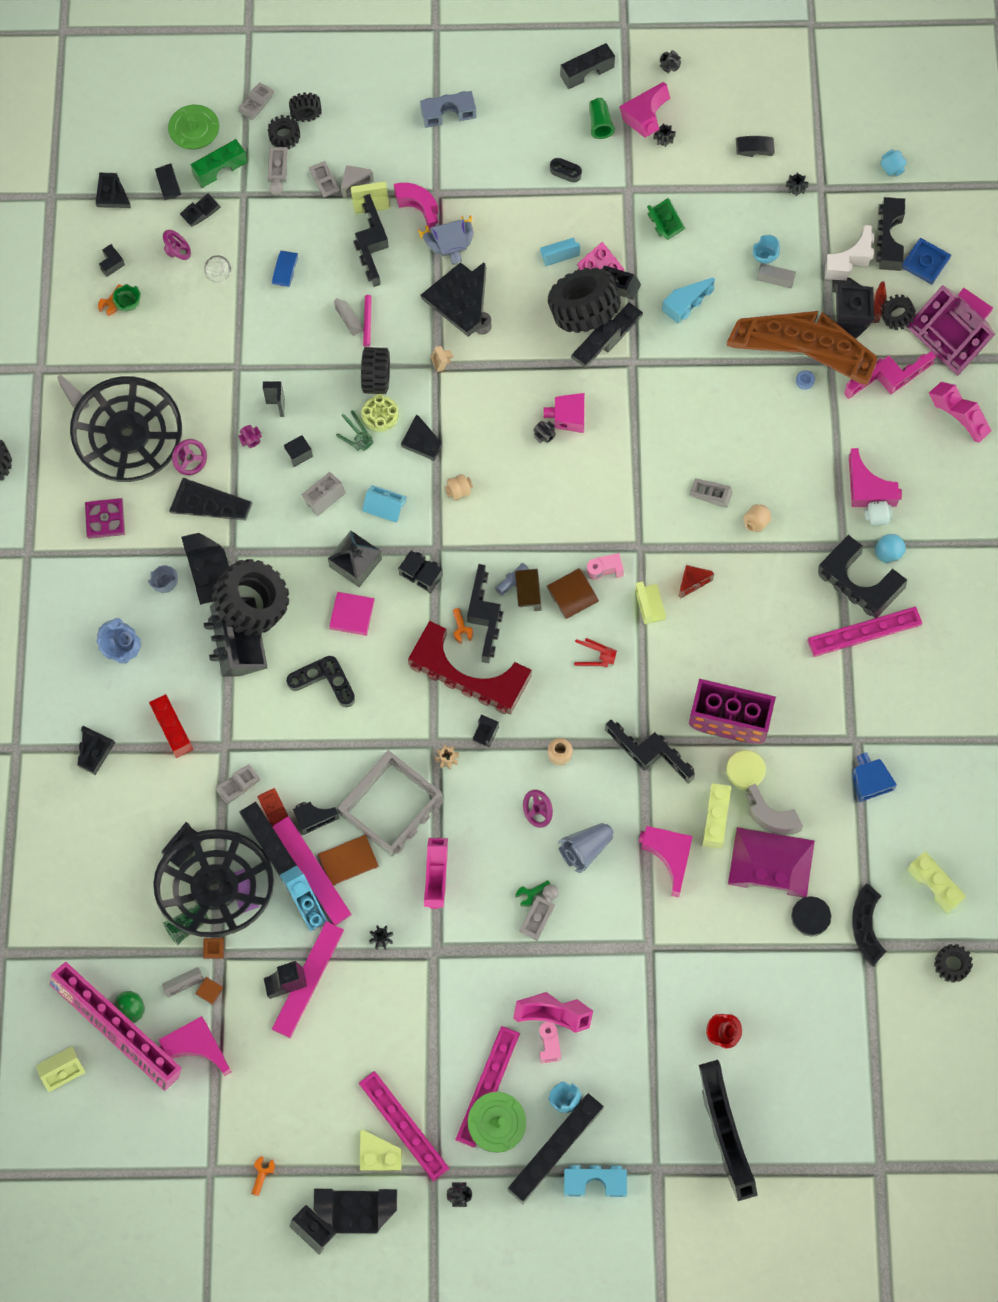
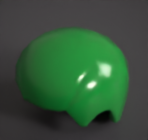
M125 284L113 292L112 301L119 310L125 312L132 311L139 305L141 293L137 286L132 287Z
M125 991L114 999L113 1005L132 1023H136L142 1018L145 1006L139 994L133 991Z

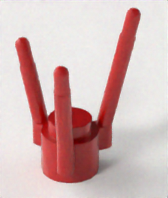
M585 638L586 642L578 639L575 640L578 644L601 652L599 659L603 660L602 662H574L575 666H603L608 668V664H614L617 650Z

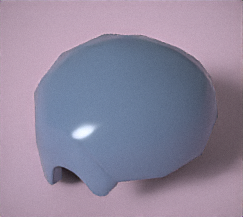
M162 565L151 571V577L148 580V583L155 591L169 593L177 585L178 573L173 567Z

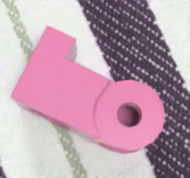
M619 553L592 559L587 564V574L591 579H599L603 575L615 573L616 578L624 576Z
M545 1022L539 1029V1036L544 1043L545 1050L540 1052L541 1064L561 1061L557 1028L553 1023Z

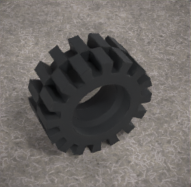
M303 92V95L298 93L297 96L294 95L289 100L290 116L298 122L300 120L301 122H305V120L310 122V119L314 121L316 117L319 118L322 114L321 101L317 94L312 95L311 92L309 94Z
M281 115L280 119L276 116L275 121L273 119L270 121L271 124H268L267 130L269 140L273 146L290 149V145L295 147V142L298 144L300 129L295 118L292 117L290 119L289 115L284 118V115ZM281 129H289L291 131L287 136H279L277 134Z
M898 294L895 295V298L890 296L889 301L887 299L884 301L886 305H881V316L885 325L889 326L890 329L894 327L895 330H898V327L903 330L905 325L907 327L910 326L909 322H914L913 318L916 317V310L909 297L905 298L902 294L901 297ZM898 308L905 309L902 315L892 316L894 310Z
M949 944L944 946L936 955L934 967L936 966L935 971L936 973L939 972L940 978H945L944 981L948 982L950 980L951 983L960 982L971 972L973 958L969 956V951L966 952L964 950V946L959 947V944L954 946ZM950 956L957 957L961 962L960 969L956 971L950 970L946 965V959Z

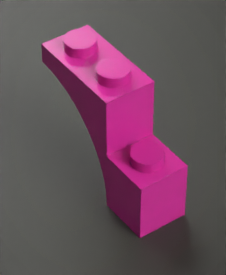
M940 382L929 392L935 407L946 411L956 418L969 432L974 442L980 443L992 431L978 403L962 399L956 385Z
M428 838L424 907L431 909L444 908L448 838Z
M544 992L516 1001L513 1019L517 1022L529 1020L547 1021L577 1033L590 1028L593 1010L578 999L562 1004L549 993Z

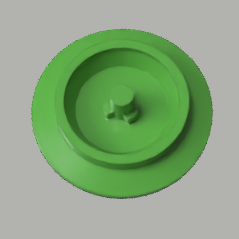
M197 104L187 105L178 109L171 116L168 132L176 145L190 150L201 149L211 144L217 137L219 121L216 114L208 107Z
M503 1092L487 1093L476 1100L470 1109L468 1116L469 1132L475 1143L486 1151L494 1153L508 1151L514 1148L524 1136L526 1130L524 1109L509 1094Z

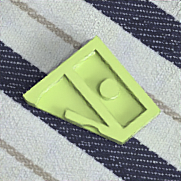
M360 1130V1171H402V1149L365 1130Z

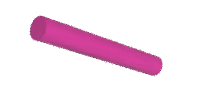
M365 295L363 346L369 347L371 341V295Z

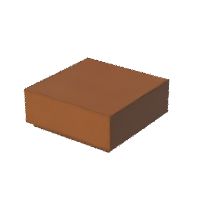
M204 938L203 958L224 959V938Z
M206 977L195 994L213 1005L224 988Z

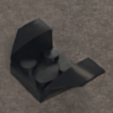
M847 278L846 281L832 280V292L836 293V324L857 339L874 321V288L862 286L851 278Z
M201 533L182 536L181 539L200 605L213 602L214 585L229 567L225 550L220 544Z
M314 1188L313 1210L336 1234H377L381 1227L397 1211V1189L334 1191L333 1189Z

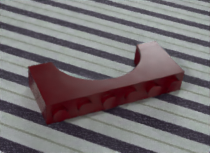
M429 620L408 658L410 668L415 672L420 673L421 671L427 674L434 681L440 680L444 682V685L450 689L456 688L467 697L471 698L473 696L485 706L491 705L502 714L508 713L511 715L532 677V670L514 662L506 672L496 677L483 679L465 675L452 666L445 655L443 647L447 636L446 628Z

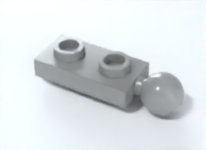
M269 147L268 182H271L269 190L274 195H279L283 192V184L281 182H286L287 147Z
M549 884L544 887V898L537 896L519 930L520 933L538 941L555 908V904L551 903V900L556 899L559 894L558 888L555 885Z

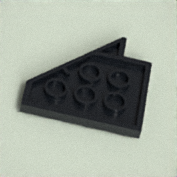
M460 262L420 295L424 302L467 337L482 326L486 264L483 262L471 271Z

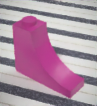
M662 82L619 106L623 121L644 138L659 130L655 114L660 106L670 99L667 84Z
M851 448L848 456L851 506L868 507L870 502L886 501L891 507H897L899 500H902V489H899L898 482L883 480L875 476L863 464L859 449Z
M646 826L645 832L641 831L639 843H642L641 849L654 854L664 863L672 880L671 896L679 897L693 836Z
M202 1016L159 1039L161 1044L159 1048L171 1059L183 1056H198L214 1063L224 1076L232 1073Z

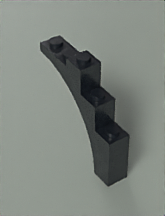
M718 1059L700 1064L699 1071L703 1087L704 1105L712 1123L714 1138L720 1149L723 1167L737 1201L758 1196L756 1182L734 1122L721 1064Z

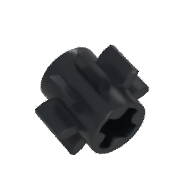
M671 50L670 53L664 52L660 57V67L668 74L670 71L675 72L681 66V57L674 50Z
M663 123L659 130L654 133L653 139H657V145L666 147L669 143L673 144L676 131H672L671 125L668 126Z
M798 172L793 176L789 175V181H786L785 187H789L788 193H792L795 196L800 193L805 194L809 182L805 181L806 176H802Z
M540 421L533 429L535 432L534 438L539 443H542V441L549 443L556 436L554 432L555 425L550 421L547 423Z
M376 925L377 930L375 932L370 931V935L374 938L370 939L369 942L370 944H376V950L379 947H383L386 950L388 943L393 944V941L389 939V937L393 936V932H387V926L379 928ZM382 934H384L385 939H381V941H378L377 936L381 937Z
M452 1182V1187L447 1189V1200L452 1203V1207H467L466 1202L471 1200L472 1191L466 1186V1182Z

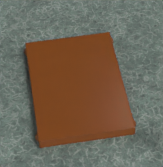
M366 835L318 854L326 875L333 886L379 867Z

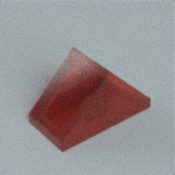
M686 565L679 591L680 599L712 582L714 578L713 571Z

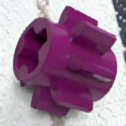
M247 425L240 430L241 435L238 437L243 447L247 445L249 448H253L261 442L259 438L262 435L257 426L253 428L252 425Z

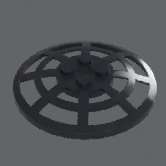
M135 376L110 378L93 386L77 403L70 421L71 442L80 461L96 475L116 482L140 481L160 472L172 460L173 451L182 438L181 415L171 395L156 383ZM130 384L129 395L117 396L106 401L100 393L112 386ZM137 385L155 391L164 399L155 406L150 401L136 396ZM94 397L100 406L93 413L89 424L78 422L83 408ZM120 402H128L127 410L115 412L111 407ZM135 403H140L151 411L143 416L135 411ZM168 405L175 415L177 432H166L165 420L161 411ZM103 411L110 417L105 427L95 425ZM155 416L160 423L161 432H151L148 422ZM125 428L132 429V433L129 436L122 434ZM77 429L88 431L89 443L93 452L86 456H83L79 448L76 435ZM94 433L105 434L107 443L98 448L95 443ZM149 439H159L156 448L150 454L144 446ZM176 439L170 455L160 465L154 458L161 451L165 440ZM111 449L121 453L119 462L113 461L103 454ZM139 452L144 458L137 462L127 463L128 454ZM99 457L108 465L118 468L116 477L102 473L89 462ZM146 463H149L154 469L141 476L124 478L125 469L136 468Z
M204 830L182 838L164 854L154 875V896L162 915L177 929L199 937L214 938L227 936L245 929L264 912L273 893V869L263 849L249 837L229 830ZM207 839L232 840L228 851L210 850L203 852L199 841ZM239 843L251 849L261 859L262 863L251 868L242 857L236 854ZM192 844L196 855L188 859L179 870L168 865L178 852ZM224 857L225 859L222 865H209L206 858ZM199 861L201 869L194 876L185 873L190 866ZM232 861L240 864L245 869V872L236 876L230 869ZM266 869L268 877L267 895L265 898L255 896V875ZM164 872L175 877L172 887L174 898L162 900L160 885ZM250 879L249 895L238 892V883ZM180 881L190 884V894L179 896ZM212 884L220 885L217 890H211L209 887ZM234 900L245 902L233 914L230 913L227 907ZM195 901L201 908L197 915H195L183 904ZM250 904L262 905L254 916L238 926L236 925L234 919L244 913ZM177 906L185 916L193 920L188 928L180 925L168 914L165 908ZM220 909L223 918L217 919L204 918L208 910ZM226 922L229 928L228 930L217 932L197 931L201 923L222 924Z

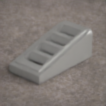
M62 375L57 376L62 390L75 409L83 394ZM89 403L85 405L83 410L89 407Z
M695 478L689 495L727 508L732 496V489L728 485ZM700 485L703 486L701 493H698ZM707 488H710L708 495H706Z

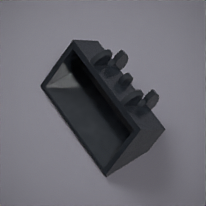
M241 597L247 605L257 609L255 597ZM213 602L210 605L211 617L203 625L207 630L214 629L215 635L211 636V641L216 642L217 648L213 650L214 654L209 655V660L219 661L222 677L243 676L267 669L262 633L260 635H253L252 633L249 636L244 635L242 631L240 633L235 632L233 627L229 628L225 625L226 622L219 618V612L215 611L213 606L216 602Z

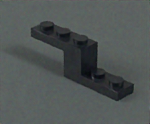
M367 194L363 196L364 203L361 205L364 214L368 213L369 218L367 220L370 228L356 232L353 244L356 251H360L361 256H359L361 265L367 269L365 275L368 282L371 281L373 287L380 285V277L371 253L389 248L371 195Z
M628 302L613 320L609 319L608 323L602 324L599 328L595 329L574 351L571 358L586 369L602 350L609 353L643 316V312Z
M478 564L467 613V623L488 627L482 652V662L490 663V658L495 656L496 646L493 645L494 640L499 638L500 629L497 626L498 622L502 623L504 611H501V604L483 601L485 590L482 588L483 584L488 581L489 572H486V565Z
M611 719L605 724V731L644 771L662 756L688 784L694 779V768L688 762L685 763L681 759V755L676 749H671L667 745L668 742L662 735L654 732L637 746L636 740L632 736L628 737L618 722L614 723Z

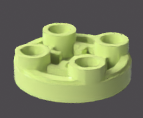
M377 394L366 401L361 410L364 424L376 432H384L395 426L399 417L396 403L382 394Z
M742 750L733 754L728 760L726 767L729 781L743 791L748 790V787L755 783L758 786L763 781L766 773L763 759L757 753L749 750Z

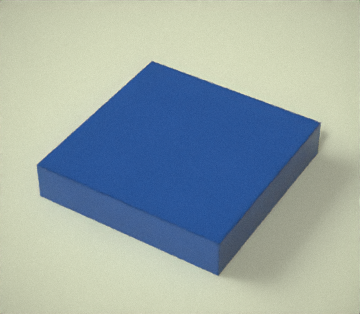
M920 238L903 262L902 269L933 285L950 260L951 254Z

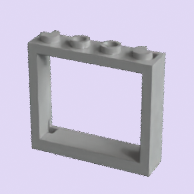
M388 750L337 809L342 817L393 857L395 853L399 854L403 850L404 843L408 838L412 839L415 836L418 826L428 821L430 812L440 807L443 802V795L441 791ZM391 765L433 797L392 846L350 813Z

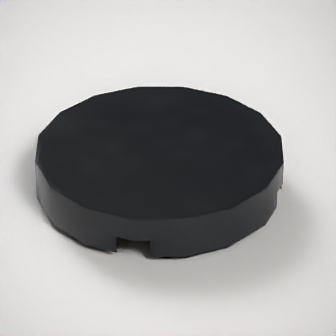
M809 896L796 902L792 909L791 920L793 926L801 934L813 937L827 930L831 923L832 915L825 901L818 897Z

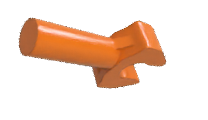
M113 293L108 299L101 298L98 302L99 312H102L104 307L109 306L106 311L107 316L117 311L112 301Z
M460 608L453 609L458 627L454 632L455 640L462 644L460 635L466 633L469 641H471L473 637L472 628L465 626Z
M263 1156L255 1161L254 1167L257 1169L258 1175L251 1192L252 1195L259 1196L265 1177L268 1174L274 1173L275 1164L273 1159H271L266 1169L262 1168Z

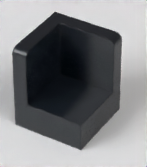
M303 435L284 444V449L291 458L293 467L313 457L312 449Z
M481 714L473 741L490 748L499 729V722Z

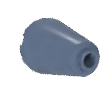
M600 823L568 835L558 841V844L561 843L559 851L569 867L573 865L577 868L574 871L582 873L613 839V830L608 824Z

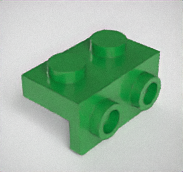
M669 198L654 207L651 205L647 206L649 210L647 215L652 222H655L657 226L655 230L660 237L663 236L669 240L686 229Z

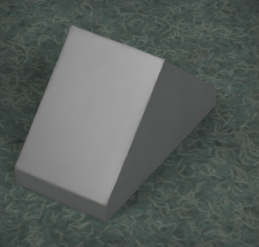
M346 165L341 184L342 197L346 198L351 195V187L372 183L374 181L372 170Z

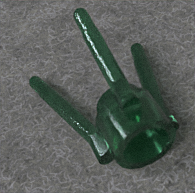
M353 410L351 414L362 432L358 430L345 414H342L345 421L356 432L357 435L354 438L356 442L354 443L340 434H336V436L353 446L357 451L360 449L362 451L367 450L374 442L372 440L373 437L367 432Z

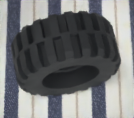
M593 267L592 269H578L574 273H568L564 278H560L557 284L551 287L547 302L555 323L559 328L570 333L572 331L580 333L581 331L595 330L600 325L608 323V320L612 319L615 313L618 312L621 299L612 275L603 269Z
M254 559L239 560L235 564L230 565L214 585V593L212 594V600L216 602L213 605L214 609L219 612V618L226 622L225 625L229 628L233 627L235 632L240 633L242 631L244 635L249 636L252 633L253 635H260L262 632L266 633L274 627L287 611L289 590L285 588V580L280 578L281 574L278 571L275 572L271 565L263 564V561L257 560L254 562ZM238 586H248L254 589L260 595L264 608L256 609L247 605L239 594Z

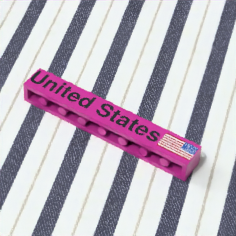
M64 962L51 973L49 985L162 1090L166 1091L179 1079L182 1068L72 966Z

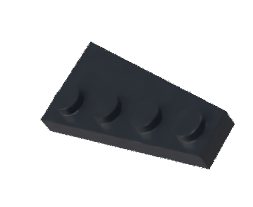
M182 478L169 512L172 514L246 521L253 503L198 482Z

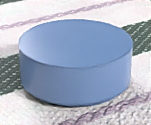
M803 370L798 373L796 384L799 388L807 390L814 385L815 376L812 372Z

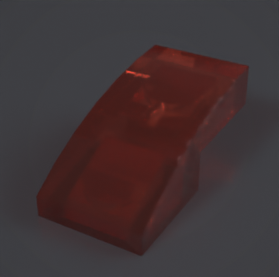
M881 281L876 291L873 323L880 322L882 315L881 305H885L884 301L887 299L885 281Z
M275 788L257 796L272 827L288 817Z

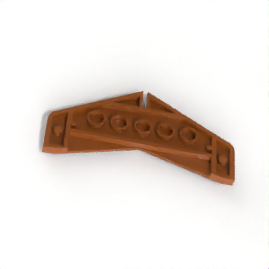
M818 311L741 318L736 322L727 340V346L737 349L804 353L864 385L869 384L877 365V356L823 312L817 323H815Z

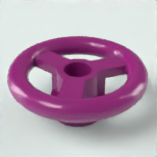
M165 230L163 232L162 238L166 254L172 258L177 257L181 260H188L191 257V249L187 241L174 230ZM181 249L186 251L185 255L180 253Z
M195 439L181 441L175 447L172 454V462L175 469L187 476L199 473L207 461V451L204 445ZM188 445L197 446L201 451V455H195ZM200 461L196 468L185 470L189 463Z
M533 789L526 793L523 799V811L526 819L535 827H546L551 822L553 816L550 799L544 792L538 789ZM533 797V809L529 811V800ZM536 814H541L546 819L543 822H538L533 817Z

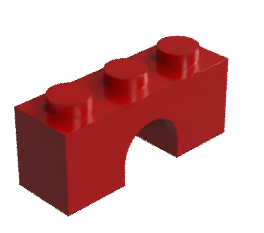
M165 694L150 701V707L175 757L178 758L193 751L191 742L167 695Z

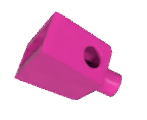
M585 393L555 397V407H544L543 418H554L556 429L584 433Z

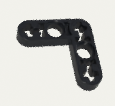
M326 656L291 672L287 676L286 682L292 691H299L327 678L342 707H351L355 702L354 692L338 660L334 656ZM327 662L333 664L335 673L332 674L330 668L327 667ZM310 669L318 671V675L314 678H310L307 673ZM303 673H304L305 679L307 680V681H305V682H304V679L302 678V675H301V674H303ZM336 677H341L344 682L340 686H335L333 680ZM293 678H296V680H299V681H298V683H299L298 685H295L294 683H292V679H293ZM343 689L345 690L346 695L350 696V701L346 702L345 699L342 700L343 694L341 691Z

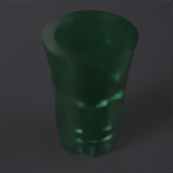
M197 904L188 910L197 915L201 907ZM183 913L173 918L180 925L187 928L193 921ZM168 920L162 922L167 933L177 946L190 935L177 929Z

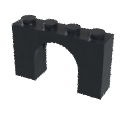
M847 535L819 564V577L823 581L831 583L837 592L844 593L853 604H858L862 607L867 615L877 619L906 588L907 579L892 568L874 586L861 587L851 582L846 571L862 554L863 545L850 535Z

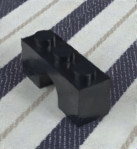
M605 43L561 64L560 77L567 88L571 89L584 83L585 76L593 70H596L600 75L613 69L615 66V55L608 44Z

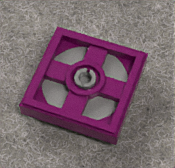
M122 498L85 502L86 533L88 539L125 535Z

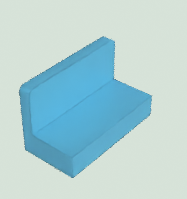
M573 237L541 247L540 253L545 266L580 256V244L576 243Z
M372 485L366 492L362 511L397 522L401 508L406 503L407 496Z

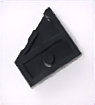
M99 172L96 195L97 207L131 208L130 201L117 173Z
M416 415L401 442V447L435 461L442 448V442L420 416Z
M82 726V742L79 744L80 754L77 766L96 775L113 748L115 741Z

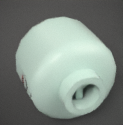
M886 501L870 502L868 509H864L865 520H869L871 526L887 525L892 520L891 505H888Z

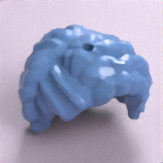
M120 618L106 621L98 629L96 642L99 645V651L107 659H113L118 663L126 664L130 659L138 655L141 648L140 638L135 634V630L128 624L123 623Z

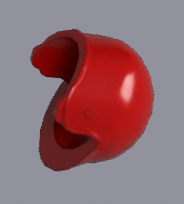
M733 1014L713 1015L707 1024V1038L712 1044L725 1049L736 1046L742 1036L740 1020Z

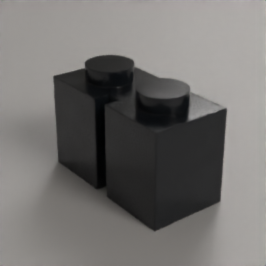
M410 550L398 568L399 575L412 583L417 580V586L432 593L443 577L441 565L435 561H426V557L423 554Z

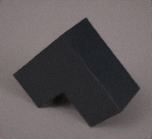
M112 244L102 249L106 259L100 262L99 266L105 276L108 277L125 266V263Z

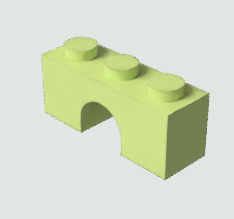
M711 784L702 846L722 849L731 786Z
M926 851L907 868L920 884L925 883L935 895L934 900L947 914L965 899L966 895Z

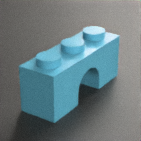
M570 1165L568 1169H564V1197H585V1186L592 1180H598L603 1183L605 1197L627 1196V1169H622V1166H610V1169H601V1166L592 1165L589 1166V1169H581L579 1165Z

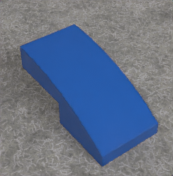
M280 250L272 284L290 287L294 277L298 253Z

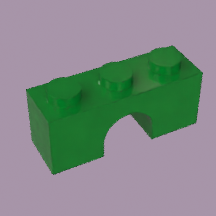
M234 139L191 163L190 166L194 178L201 188H204L217 180V173L222 168L229 166L234 171L245 165L247 158L237 139Z

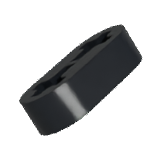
M562 158L551 160L550 172L554 176L573 183L581 179L582 169L579 165Z

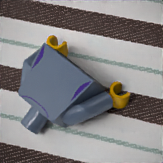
M469 215V220H464L463 216H461V220L430 228V233L428 226H425L426 231L424 232L418 229L420 238L424 239L427 246L436 254H440L441 257L449 255L452 265L462 262L460 252L466 251L467 247L471 244L474 234L471 215Z

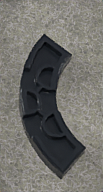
M866 883L854 903L852 931L859 951L873 967L887 951L877 940L872 926L873 912L882 895Z

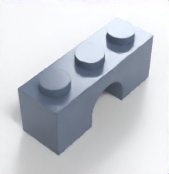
M462 91L457 94H446L441 97L420 100L425 128L442 125V114L447 111L455 112L458 115L459 121L476 118V106L472 91Z

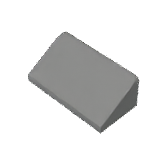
M761 263L757 280L792 288L796 271Z
M336 298L334 300L335 309L350 333L355 336L364 331L362 324L349 304Z
M199 967L163 983V990L167 997H171L204 981V977Z

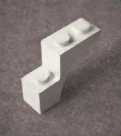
M864 225L860 240L851 249L842 253L827 254L825 279L846 281L848 274L852 273V265H869L870 259L873 260L874 249L871 248V244L874 243V233H871L872 226Z

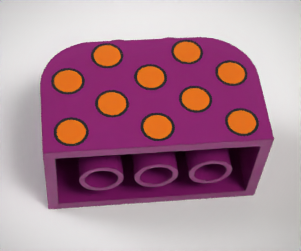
M699 678L689 726L706 734L749 744H762L765 742L776 696Z

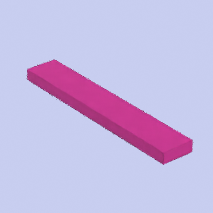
M915 606L878 617L877 619L874 618L809 637L807 641L813 657H817L922 626L923 623Z
M288 816L274 825L273 829L304 874L309 886L334 925L337 926L352 916L290 817Z
M327 921L325 922L303 966L307 987L290 992L272 1028L273 1031L291 1039L344 933V929Z
M501 1026L455 1139L456 1141L475 1148L476 1143L472 1139L468 1128L470 1109L481 1096L498 1091L520 1036L519 1032Z
M375 1071L359 1082L361 1088L433 1182L450 1169Z

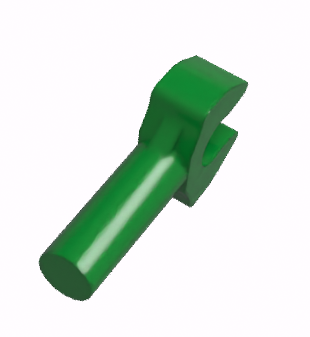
M547 880L532 889H526L524 886L520 887L515 897L518 898L521 895L528 897L520 903V906L529 907L533 905L534 896L543 892L544 887L549 885L550 882Z

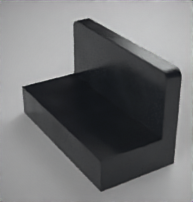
M263 381L262 388L266 404H278L280 417H284L285 396L282 382Z
M185 822L161 851L162 855L164 856L179 840L197 833V831L191 828L188 822ZM192 844L178 852L170 860L178 869L194 852Z
M307 1205L292 1218L289 1226L319 1255L336 1235V1232Z

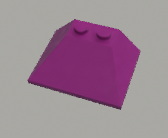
M944 285L936 291L916 314V317L913 318L914 322H909L910 326L907 327L957 376L961 374L996 335L989 323L962 297Z
M737 827L728 885L748 888L750 884L784 890L790 896L807 897L815 841Z

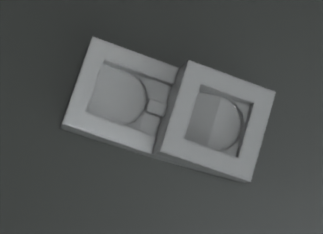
M259 83L249 92V98L238 107V112L253 120L269 102L274 94V90Z
M326 161L309 167V171L323 198L340 192Z
M250 764L233 773L231 778L216 786V791L224 802L229 804L260 781V778Z

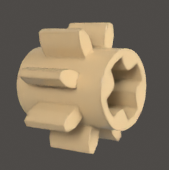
M444 745L442 750H436L439 757H436L435 761L441 762V769L445 766L451 770L453 764L458 765V761L455 758L459 757V752L454 753V746L448 748ZM445 755H448L450 759L446 760Z

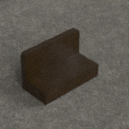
M538 569L515 571L518 607L533 606L534 611H542Z

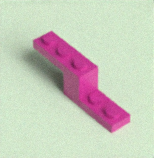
M932 351L926 355L922 354L916 360L917 362L913 365L908 364L903 370L890 356H887L885 359L880 358L877 361L869 384L877 379L892 395L932 366L936 355ZM851 379L846 384L844 394L850 399L868 385L860 384Z

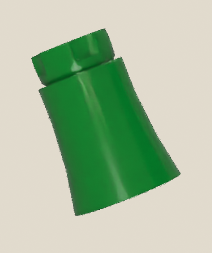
M603 98L591 100L589 103L591 136L596 139H605L612 136L615 132V127L606 101Z

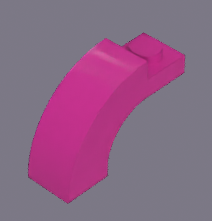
M413 183L393 184L399 208L414 207L424 215L430 233V228L435 227L438 223V205L432 194L425 188Z

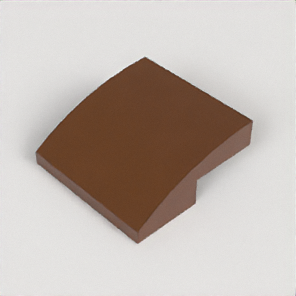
M580 568L546 585L565 619L599 602Z

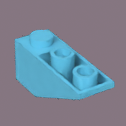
M712 277L674 290L663 301L662 311L677 323L682 319H687L691 310L694 307L697 308L702 303L703 298L706 295L709 296L714 291L715 278Z
M295 866L282 873L280 877L309 931L323 925L327 919L299 867Z

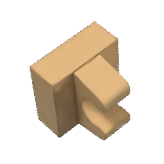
M442 346L435 347L430 356L436 372L444 371L446 365L451 363L450 358H453L451 350L444 351Z

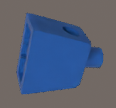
M867 752L857 756L860 766L854 768L853 778L859 803L895 790L897 784L881 759L871 761Z

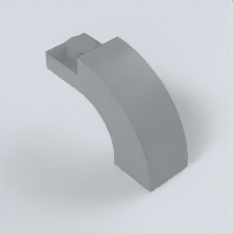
M756 783L748 787L746 798L750 805L753 804L748 813L759 826L769 832L784 835L798 833L802 830L803 825L795 809L787 812L775 811L765 803Z

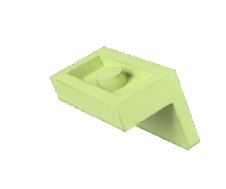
M386 181L351 187L355 214L364 213L361 204L364 203L363 196L367 194L371 195L377 211L390 209Z
M643 582L636 583L635 592L644 624L665 620L666 615L658 585L644 586Z
M73 1046L36 1065L40 1079L48 1092L86 1073Z

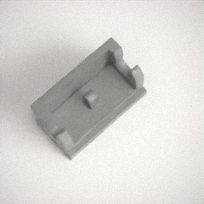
M329 472L301 495L308 507L311 506L314 514L319 516L346 493L342 482Z

